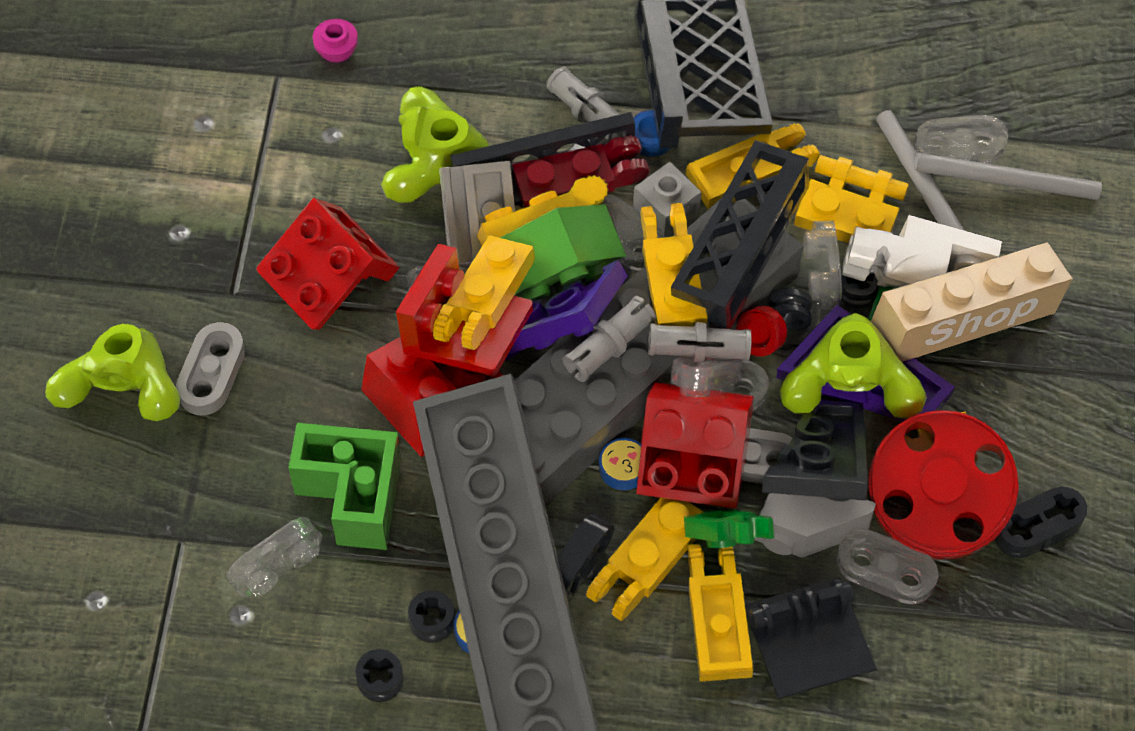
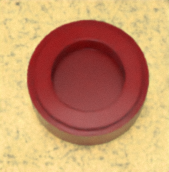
M756 306L741 315L736 325V330H751L750 354L753 356L763 357L770 355L784 344L787 337V327L783 317L778 311L769 306Z

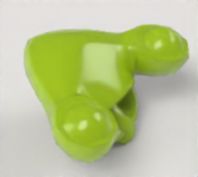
M422 86L410 88L401 99V115L398 121L401 124L403 145L412 157V164L398 165L387 171L382 180L381 187L386 197L397 203L413 202L424 195L430 188L441 184L439 169L442 167H452L451 155L488 147V142L466 119L448 107L435 91Z
M857 313L845 316L839 320L819 341L806 359L786 376L779 390L783 406L793 413H810L820 403L822 387L827 382L834 389L853 392L870 391L880 384L884 390L885 407L894 417L911 418L921 413L927 399L920 380L903 364L879 329L868 318Z
M129 324L111 327L99 336L89 352L59 368L46 382V398L54 407L71 408L81 403L89 394L93 385L104 390L116 392L139 389L138 408L141 416L147 420L161 421L167 419L179 409L181 395L167 373L161 349L153 333L144 328L138 329L136 326Z

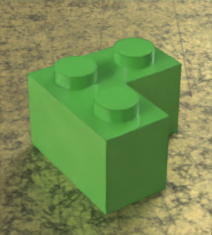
M606 204L556 208L500 237L530 245L534 248V263L514 295L531 301L540 300L550 295L549 286L561 281L562 285H567L577 279L585 278L586 282L597 280L604 273L602 271L604 266L627 257Z
M297 423L289 462V472L295 495L335 499L331 520L337 545L387 550L401 465L398 433Z

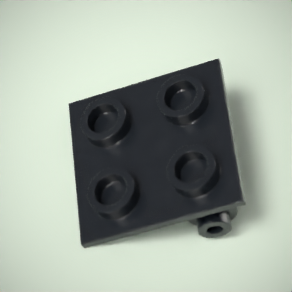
M838 577L745 604L748 622L778 700L877 670L850 603L855 601V593L849 581L842 583L841 578Z

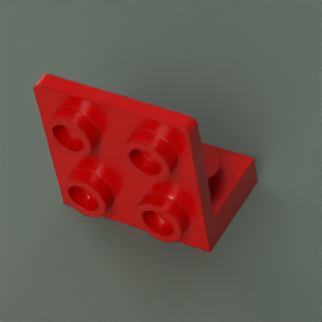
M313 197L259 263L257 272L311 329L320 330L363 278L368 279L372 276L389 282L400 266L342 207Z
M438 244L396 310L403 353L495 376L533 311V303L529 299L513 296L495 328H490L483 341L480 342V346L477 349L475 348V350L465 348L461 344L463 327L467 321L462 320L449 341L443 342L434 339L433 325L435 324V319L443 305L447 303L450 297H453L464 278V273L459 268L456 248Z

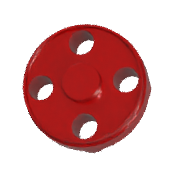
M948 410L930 411L908 418L886 435L877 448L871 463L868 491L870 501L876 504L874 510L876 522L894 542L911 553L922 557L939 560L956 559L976 554L989 545L1005 528L1012 516L1018 497V474L1009 448L990 426L965 413ZM921 429L929 433L932 437L933 445L926 451H914L908 447L904 437L911 430ZM992 451L1001 459L1002 469L993 474L984 473L977 468L974 457L979 452ZM892 496H902L910 503L912 512L905 519H892L884 512L883 503L885 500ZM961 518H971L980 527V538L970 543L959 540L954 534L953 523Z

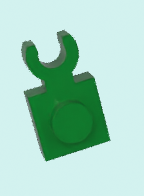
M722 508L684 517L685 537L706 540L707 547L727 548L736 546L737 543L751 544L754 543V538H774L773 517L756 516L754 512Z

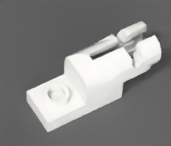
M911 215L908 216L899 236L887 231L864 229L855 226L853 236L851 235L846 250L841 275L865 281L869 273H874L878 280L877 285L900 288L945 274L946 272H952L998 258L1002 241Z

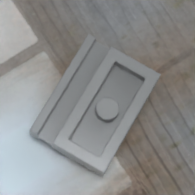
M510 161L442 167L439 169L447 246L456 248L458 262L473 261L481 249L477 233L481 224L486 222V215L511 206L513 212H515Z

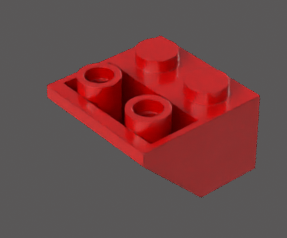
M401 337L367 355L361 391L418 455L423 457L425 454L413 401L502 377L503 375L498 371L495 376H489L404 354Z
M655 382L646 399L636 494L737 509L749 442L754 396Z

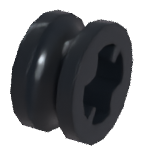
M842 267L840 268L836 283V294L840 301L854 308H863L871 305L876 299L880 286L877 285L876 275L869 273L865 281L858 280L861 284L867 283L866 289H859L857 284H850L851 277L841 275Z
M782 289L770 295L769 307L781 314L786 323L787 331H800L811 324L812 315L809 310L812 308V298L809 294L798 289Z
M429 590L417 594L411 600L408 607V619L413 635L421 641L437 643L446 639L452 633L455 614L454 606L449 597L442 592ZM427 608H438L439 615L444 620L440 621L436 618V625L427 626L424 625L423 616L419 614L423 612L427 615Z
M384 649L370 650L362 655L357 662L355 669L359 691L365 698L381 703L391 700L401 691L404 682L401 662L394 653ZM387 667L390 668L388 669L389 682L385 684L383 681L377 680L373 684L369 683L371 682L369 670L375 668L381 672Z

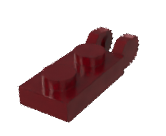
M631 135L623 138L618 137L611 139L604 146L603 144H598L512 164L513 176L523 207H529V201L532 198L545 192L556 191L557 196L568 193L576 180L581 178L587 179L588 176H600L605 184H608L607 189L609 190L607 193L614 192L615 188L631 185L634 182L637 183L646 179L650 172L647 161L634 158L642 150L639 139ZM618 163L611 169L610 164Z

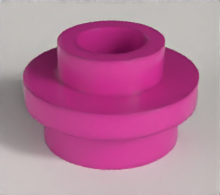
M330 19L316 27L313 33V44L315 50L324 59L331 62H341L353 54L358 44V35L355 27L350 22L342 19Z

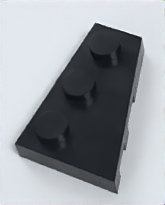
M821 400L810 413H804L795 427L793 439L789 444H784L779 451L778 462L774 467L769 466L765 472L762 493L825 497L837 502L848 500L866 501L868 473L863 403Z

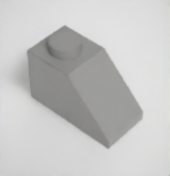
M769 493L760 516L773 517L774 538H755V540L762 542L767 549L780 555L793 554L804 558L867 534L876 504L869 500L837 502L825 497Z

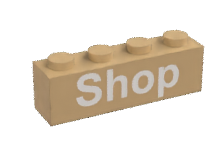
M1047 242L883 292L871 322L879 329L899 359L904 362L1054 314L1073 278Z

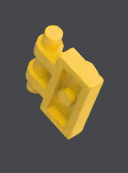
M820 155L815 172L831 177L829 185L813 179L810 180L809 188L795 215L794 226L848 244L851 235L853 236L855 226L892 233L900 208L886 204L884 200L886 196L904 201L909 184L893 179V173L879 169L878 173L853 166V160L839 156L838 160ZM846 183L871 190L869 198L844 190Z

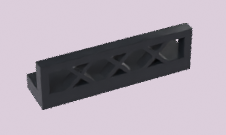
M631 112L451 155V165L456 167L510 161L514 206L517 205L523 209L524 207L513 176L512 164L598 144H603L604 146L611 140L602 141L605 136L621 131V138L630 135L634 137L635 121ZM575 143V145L568 150H563L559 152L557 151L560 147L564 145ZM530 154L526 160L512 162L519 156ZM618 163L610 164L611 169Z
M757 140L754 141L671 285V296L708 309L709 328L731 329L809 188V158ZM760 159L782 166L778 175L759 181L754 169ZM756 195L761 205L758 211L737 217L733 208L736 201ZM735 232L740 242L737 248L716 255L712 246L714 239ZM712 269L715 270L719 279L711 293L689 285L694 275Z

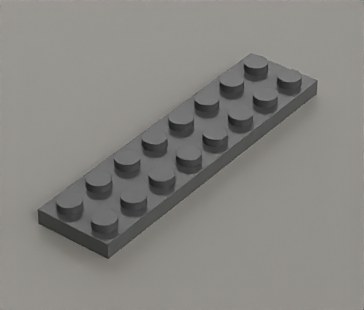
M509 374L413 401L487 731H599L515 379Z

